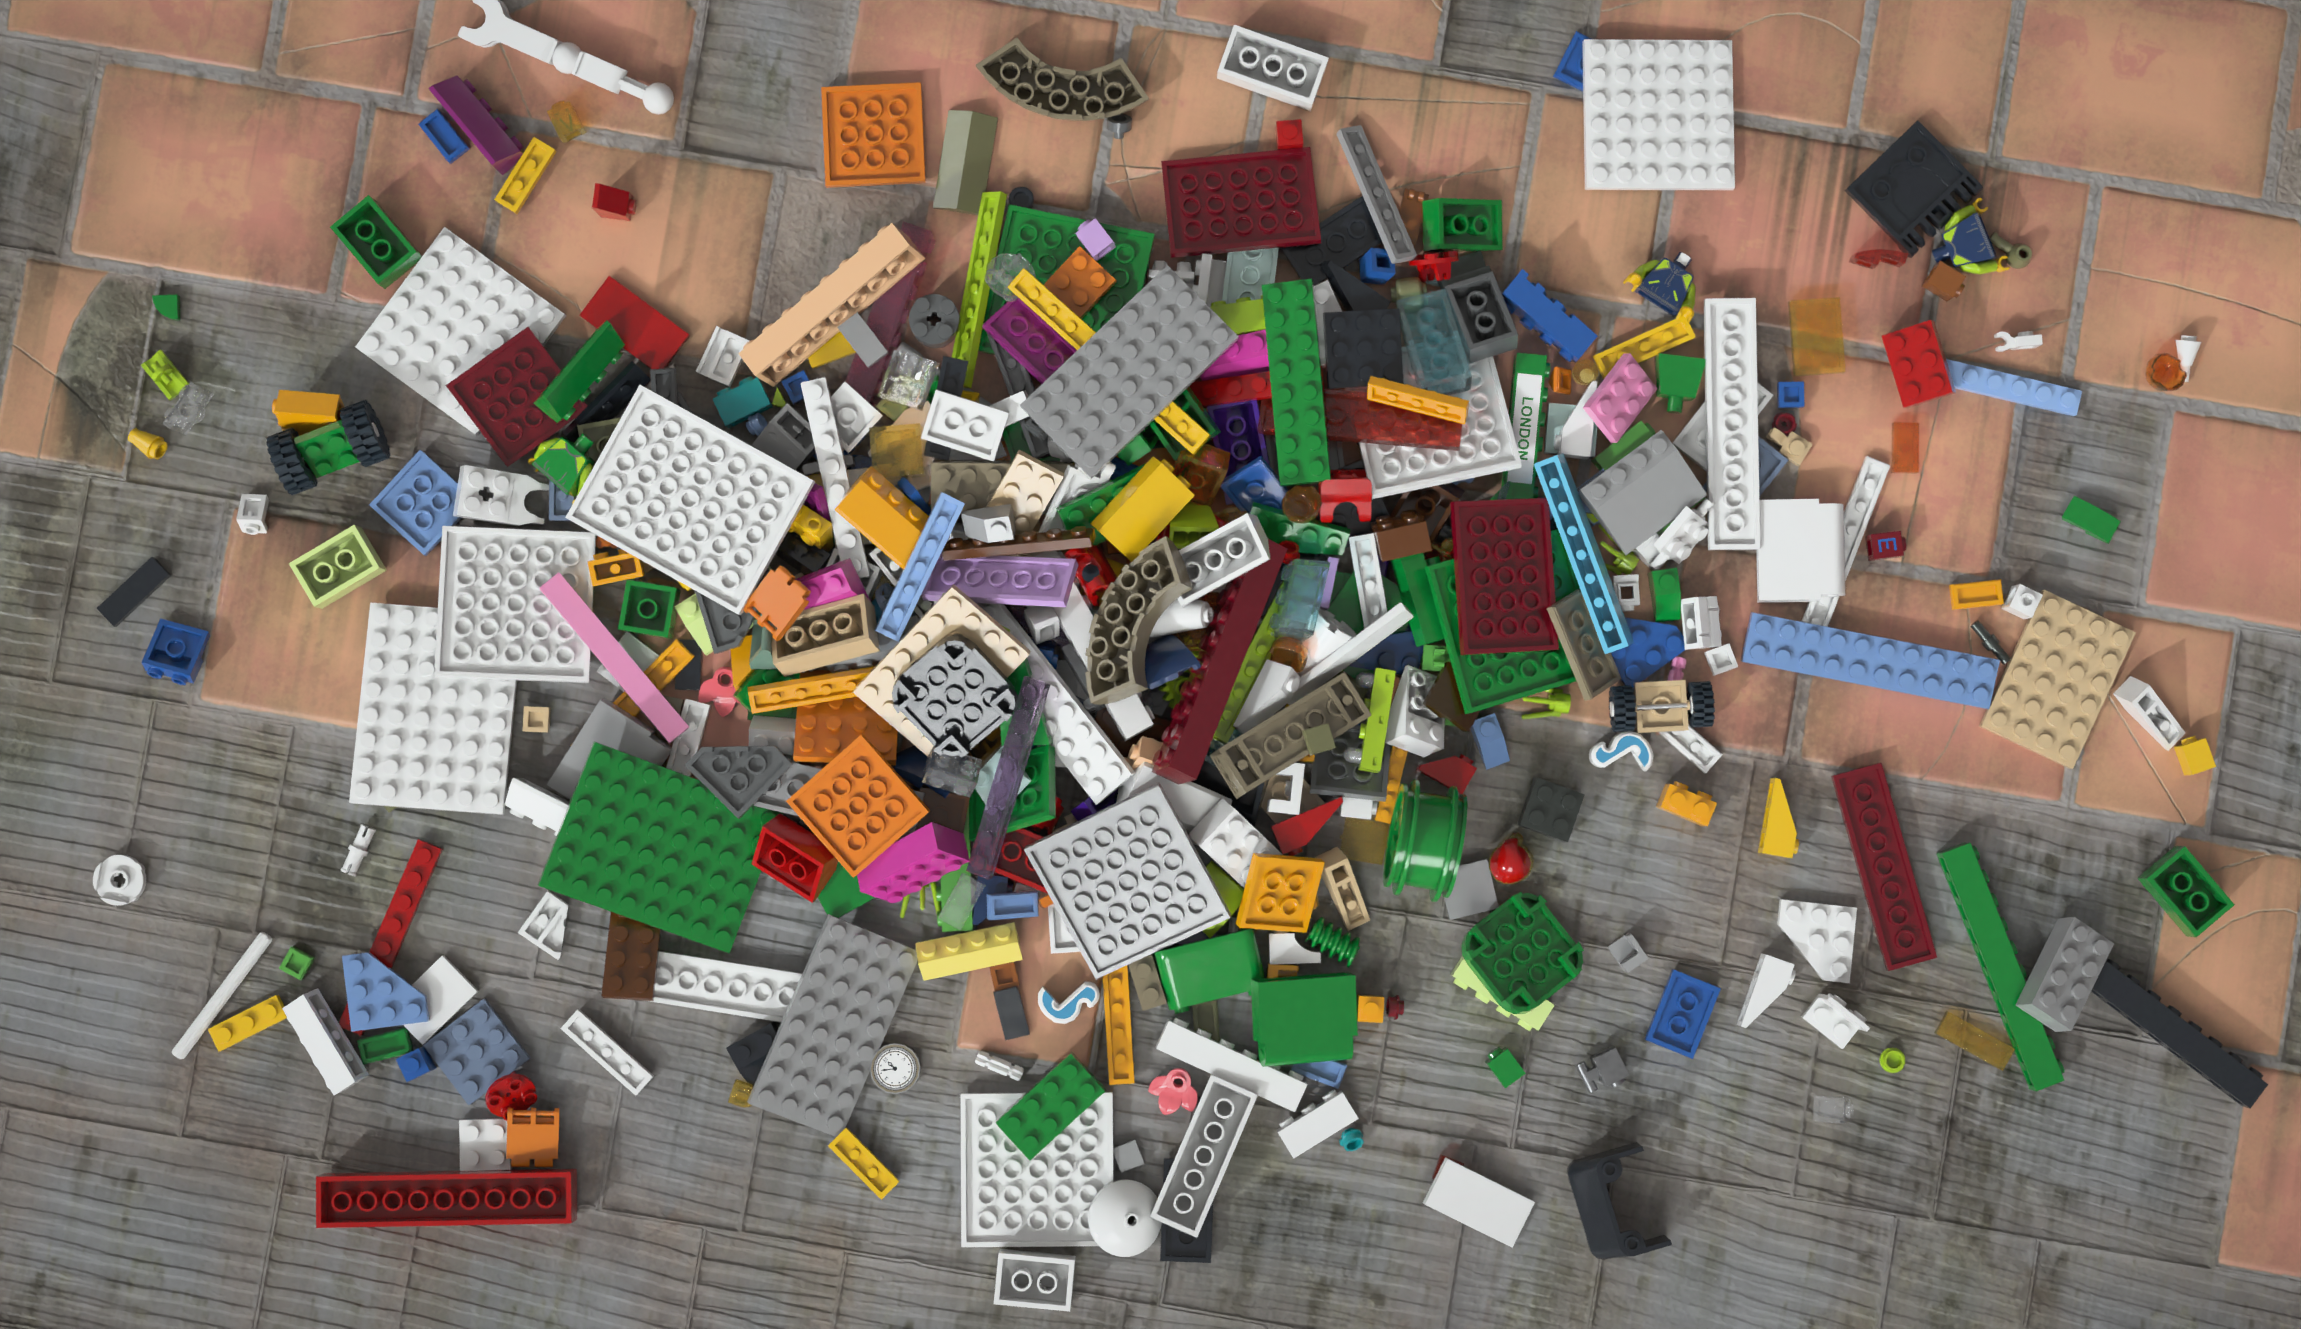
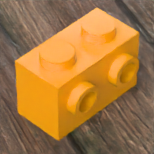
M622 549L618 550V555L609 556L608 552L594 554V560L588 561L592 585L598 586L644 576L642 560Z
M1674 781L1673 785L1665 784L1656 805L1657 808L1700 826H1708L1717 805L1716 802L1711 801V795L1698 791L1697 794L1687 791L1689 786Z

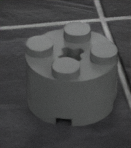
M929 294L918 298L909 313V325L916 339L929 348H943L955 339L959 329L960 316L954 303L947 297L939 294ZM934 316H938V319L941 321L937 322L936 326H932L929 321L933 320Z

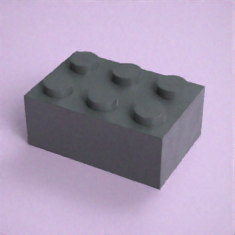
M1493 271L1445 286L1444 301L1469 364L1517 349L1518 333Z

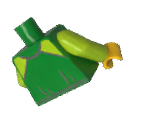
M584 433L580 435L575 443L564 437L554 438L542 442L534 457L528 459V463L536 467L535 472L540 471L566 495L575 497L576 495L578 496L595 464V461L586 454L594 444V441Z

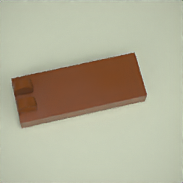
M1405 188L1399 214L1415 249L1423 220L1422 201L1428 200L1429 194Z

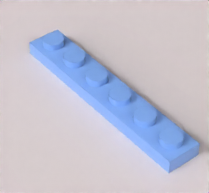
M1946 359L1955 389L2070 416L2077 415L2082 394L2081 390Z
M943 492L940 493L875 631L899 642L965 503Z

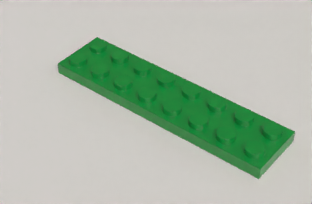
M1304 279L1262 285L1280 486L1331 480L1313 280Z

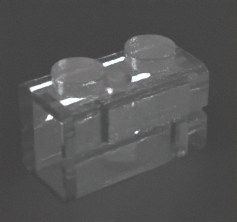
M962 873L938 918L962 930L986 884L966 873Z

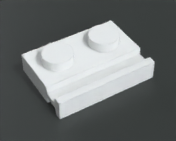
M716 326L696 372L731 387L743 360L738 353L743 350L744 345L749 340Z

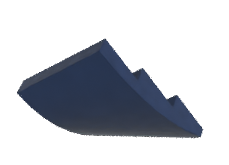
M1173 634L1162 636L1147 645L1145 675L1148 688L1150 689L1178 678L1191 667L1194 670L1201 667L1192 652Z
M913 745L897 753L896 765L891 766L902 778L920 789L923 785H926L946 798L968 759L965 757L960 758V755L949 756L942 754L940 756L936 752L929 758Z

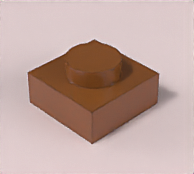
M1015 961L989 967L995 991L1020 985Z

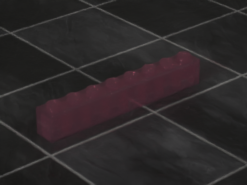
M903 221L900 230L909 236L926 258L927 253H932L936 242L933 239L932 231ZM925 259L873 303L866 324L887 350L888 354L868 368L859 355L855 353L845 382L874 408H876V404L873 403L876 393L881 394L885 380H882L884 371H889L893 361V357L890 356L893 346L897 348L901 340L902 333H899L901 324H906L909 318L910 310L907 309L910 300L914 301L917 296L919 287L916 286L918 277H923L926 271L927 263L924 262Z

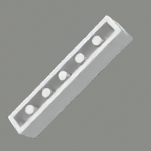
M1175 1017L1174 1021L1167 1020L1156 1044V1049L1293 1112L1296 1111L1308 1085L1305 1081H1302L1303 1075L1292 1070L1287 1074L1279 1070L1281 1065L1262 1067L1260 1061L1257 1060L1258 1055L1244 1049L1243 1053L1233 1049L1235 1044L1222 1038L1220 1042L1211 1039V1033L1198 1028L1197 1032L1187 1028L1189 1023Z

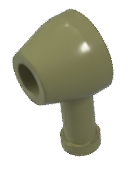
M1995 231L1990 236L1992 244L2006 253L2008 257L2006 261L2009 266L2015 269H2022L2031 262L2032 251L2027 245L2022 243L2012 245ZM2020 250L2025 252V258L2020 257Z

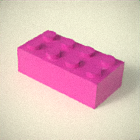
M931 822L898 840L857 875L860 892L886 900L889 903H897L908 894L920 891L923 886L930 882L940 880L941 876L960 869L963 864L970 861L964 834Z

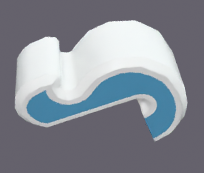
M1627 731L1615 735L1611 739L1608 748H1606L1605 742H1599L1592 746L1589 751V760L1592 765L1605 768L1631 751L1641 769L1647 771L1652 766L1653 751L1649 742L1641 734Z
M1085 981L1059 1004L1049 991L1042 986L1038 993V1004L1044 1015L1053 1022L1066 1024L1073 1021L1079 1015L1083 1002L1087 1003L1089 1008L1093 1007L1099 1000L1100 991L1095 983Z

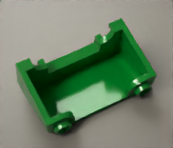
M1244 928L1235 933L1230 932L1204 940L1177 945L1174 948H1163L1155 952L1168 1009L1174 1010L1175 1014L1189 1011V1006L1244 992H1248V995L1251 996V979L1265 978L1254 929Z

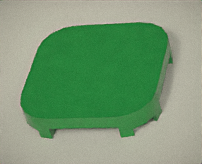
M1520 892L1513 895L1474 925L1465 934L1461 944L1462 956L1467 965L1495 1001L1505 1011L1513 1014H1526L1537 1008L1581 972L1583 964L1582 952L1584 950L1580 942L1576 944L1545 905L1547 900L1541 895L1536 896L1531 893Z

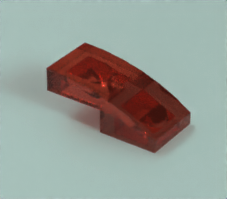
M1885 249L1866 250L1855 253L1850 257L1849 262L1872 270L1879 265V262L1900 268L1906 263L1908 253Z

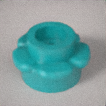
M1348 1128L1343 1131L1339 1143L1341 1146H1344L1346 1151H1355L1364 1143L1362 1139L1363 1134L1359 1129Z

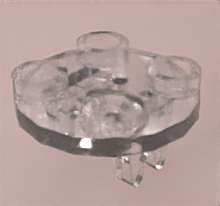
M1006 253L1000 254L990 261L985 274V282L994 293L1003 297L1006 301L1013 302L1019 298L1007 288L1013 279L1016 278L1023 268L1027 269L1035 278L1036 275L1032 265L1020 253L1017 255Z

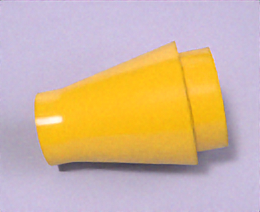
M137 428L132 429L128 435V441L133 443L149 459L154 458L158 460L163 457L168 445L163 437L141 431Z

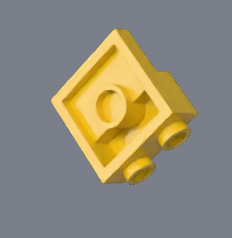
M802 505L788 532L792 533L794 531L801 536L806 544L810 546L815 545L819 549L823 548L829 552L834 546L832 523L805 505Z

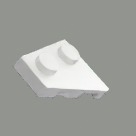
M547 890L518 933L559 960L569 904Z

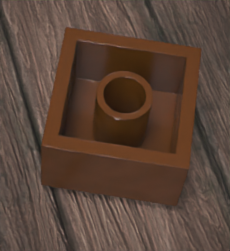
M1406 510L1400 513L1401 516L1391 518L1390 515L1377 517L1375 522H1370L1372 533H1374L1377 554L1382 562L1432 551L1427 523L1420 512Z

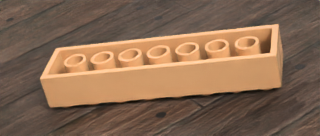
M893 223L884 226L878 231L875 238L870 242L862 244L855 255L842 261L834 273L825 276L814 290L806 292L801 297V301L794 307L786 309L782 313L781 318L775 323L767 325L763 329L762 334L756 339L747 342L743 350L738 354L756 377L772 387L776 386L840 331L837 328L857 312L859 314L862 313L921 263L925 257L909 236Z

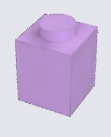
M1096 218L1092 221L1086 220L1078 227L1079 231L1075 233L1096 262L1116 247L1113 240Z

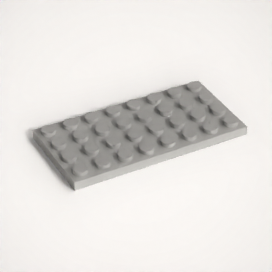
M1167 265L1020 404V407L1092 479L1239 339V336Z
M828 914L747 1102L750 1105L837 1137L848 1123L870 1072V1065L876 1051L881 1047L918 961L916 949Z

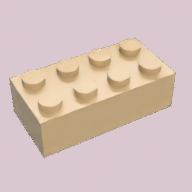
M860 594L803 610L781 640L776 641L772 637L773 664L786 677L880 651L878 632L875 631L877 622L874 605L865 594Z

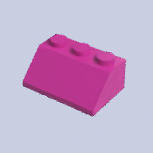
M1266 330L1238 335L1239 339L1200 375L1202 381L1268 372L1269 360Z
M850 558L795 579L799 580L811 591L807 597L809 603L804 610L860 594H865L869 599Z

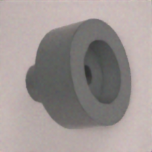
M1126 114L1108 117L1107 129L1114 132V138L1123 139L1124 133L1132 129V118Z

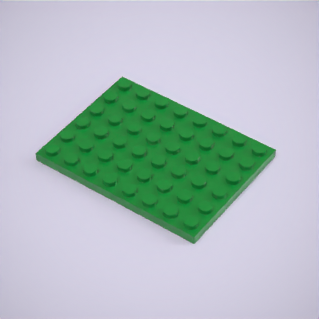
M593 741L538 886L730 953L761 873L760 869L752 865L762 826L779 813L782 815L784 813L752 806L738 819L700 780Z

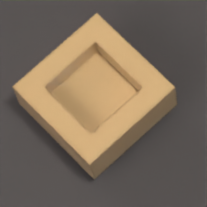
M524 706L523 732L550 733L551 708Z

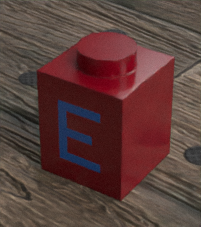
M1901 531L1865 536L1868 561L1904 556L1903 551H1906V539L1904 536H1901Z

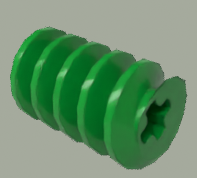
M1320 917L1312 926L1304 943L1312 939V948L1321 944V953L1330 949L1329 957L1332 958L1336 953L1339 954L1338 962L1341 963L1346 958V967L1349 968L1360 949V938L1355 937L1350 941V932L1341 936V927L1332 931L1333 923L1329 922L1324 926V918Z

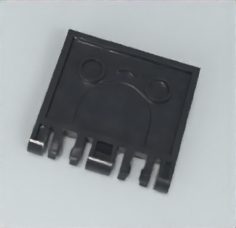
M1917 120L1845 192L1881 227L1907 257L1912 258L1919 251L1918 247L1922 248L1925 245L1924 239L1913 228L1919 224L1920 228L1928 236L1934 237L1937 233L1933 226L1941 230L1953 216L1951 211L1955 213L1961 209L1960 205L1949 194L1954 190L1961 200L1969 203L1972 200V196H1976L1983 187Z

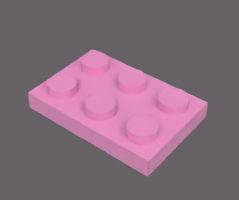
M1625 353L1583 406V409L1610 443H1617L1655 393L1657 387L1630 353Z

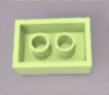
M356 525L349 527L289 563L313 606L321 609L387 571L362 527Z

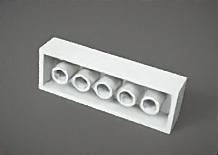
M1214 1075L1210 1076L1150 1215L1151 1218L1193 1237H1198L1256 1101L1257 1094Z

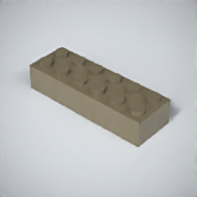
M933 460L931 462V512L941 492L965 503L962 511L986 508L1013 460ZM1042 461L1063 473L1067 465L1075 467L1074 461L1070 463ZM1055 493L1053 494L1052 498L1050 499V501H1049L1048 505L1046 506L1045 510L1043 511L1042 515H1046V514H1047L1048 509H1049V507H1050V505H1051V502H1052V500H1053V498H1054Z

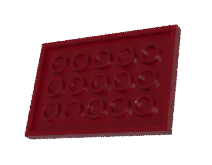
M1310 147L1161 161L1171 258L1321 243Z
M1547 498L1450 502L1460 654L1475 655L1559 650L1558 635L1547 611L1549 606L1556 603L1550 514Z

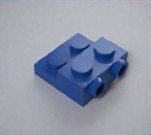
M160 618L141 662L145 671H147L149 676L161 679L163 675L171 677V680L179 685H186L187 682L194 684L203 663L201 657L210 638L209 631Z

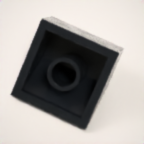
M775 1022L726 1047L736 1068L752 1089L777 1034L778 1027Z

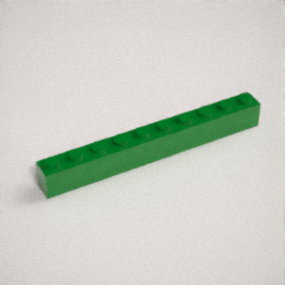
M1964 842L1936 853L2029 1089L2039 1091L2065 1081L2062 1075L2065 1073L2061 1061L2056 1059L2054 1055L2055 1045L2051 1036L2046 1035L2043 1027L2045 1025L2016 1006L2026 984L2025 978H2027V974L2023 965L2018 964L2015 956L2018 952L2014 942L2008 939L2006 933L2008 931L2007 923L2002 916H1999L1997 911L1999 903L1995 894L1989 891L1987 885L1989 878L1986 871L1980 868L1978 863L1980 855L1977 848L1972 846L1971 843Z

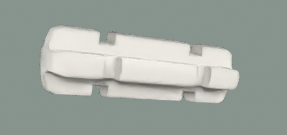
M979 1051L975 1059L976 1064L983 1067L986 1065L988 1069L1005 1076L1010 1075V1078L1017 1081L1021 1079L1024 1068L1018 1065L1012 1066V1063L994 1055L991 1057L989 1053Z

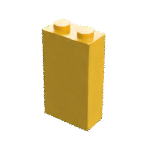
M1152 457L1090 523L1131 562L1140 555L1139 552L1145 549L1195 496L1188 489L1191 484L1181 475L1177 478L1172 473L1174 468L1165 459L1160 462L1155 457Z

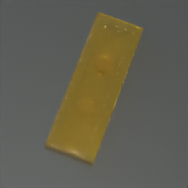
M1948 1011L1945 1012L1934 1032L2001 1071L2004 1070L2015 1050Z

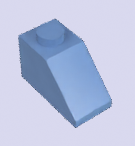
M1495 713L1475 720L1471 727V732L1486 770L1510 761L1505 739Z

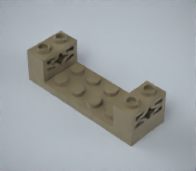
M1344 672L1212 753L1210 757L1237 799L1309 754L1302 731L1328 723L1334 739L1370 717L1371 713Z

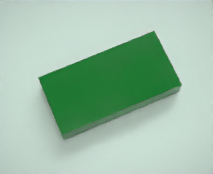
M407 1028L357 1040L363 1065L414 1051Z

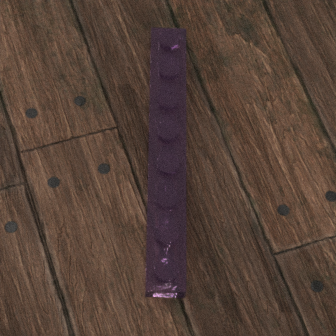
M1024 676L966 870L985 879L993 878L1050 688V684L1029 676Z

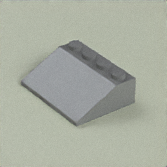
M1660 430L1580 489L1579 496L1622 552L1627 555L1675 520L1686 506L1691 508L1706 497L1707 494L1677 448L1665 433Z

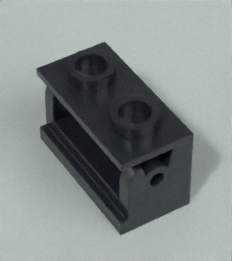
M794 531L792 533L787 532L776 552L777 556L804 575L825 568L831 557V554L823 548L819 549L815 545L810 546L806 544L801 536Z

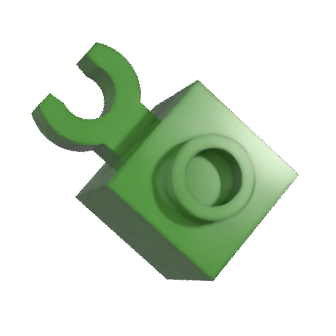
M1423 645L1420 670L1440 672L1445 662L1449 661L1451 663L1447 646Z

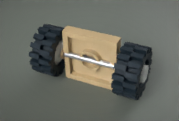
M1686 680L1635 682L1634 690L1631 685L1611 686L1609 691V716L1611 718L1613 732L1634 731L1636 724V733L1689 730L1688 721H1690L1691 728L1712 727L1715 719V701L1713 699L1714 693L1711 682H1689L1687 693Z

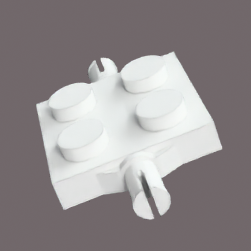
M1705 498L1697 509H1690L1686 506L1654 543V546L1659 550V554L1650 565L1659 570L1667 559L1674 560L1678 564L1687 559L1694 546L1708 534V522L1704 516L1714 504Z

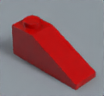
M1342 797L1272 825L1271 829L1281 853H1288L1289 856H1294L1303 852L1302 846L1307 845L1343 803Z

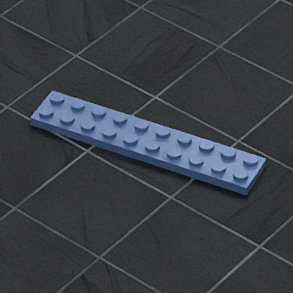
M1754 612L1750 614L1741 661L1745 663L1985 709L1990 708L2000 663L1999 659Z

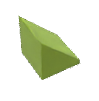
M777 387L772 404L773 406L783 408L787 403Z

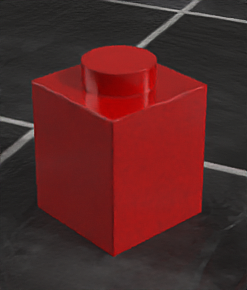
M1301 119L1276 121L1277 150L1303 148Z

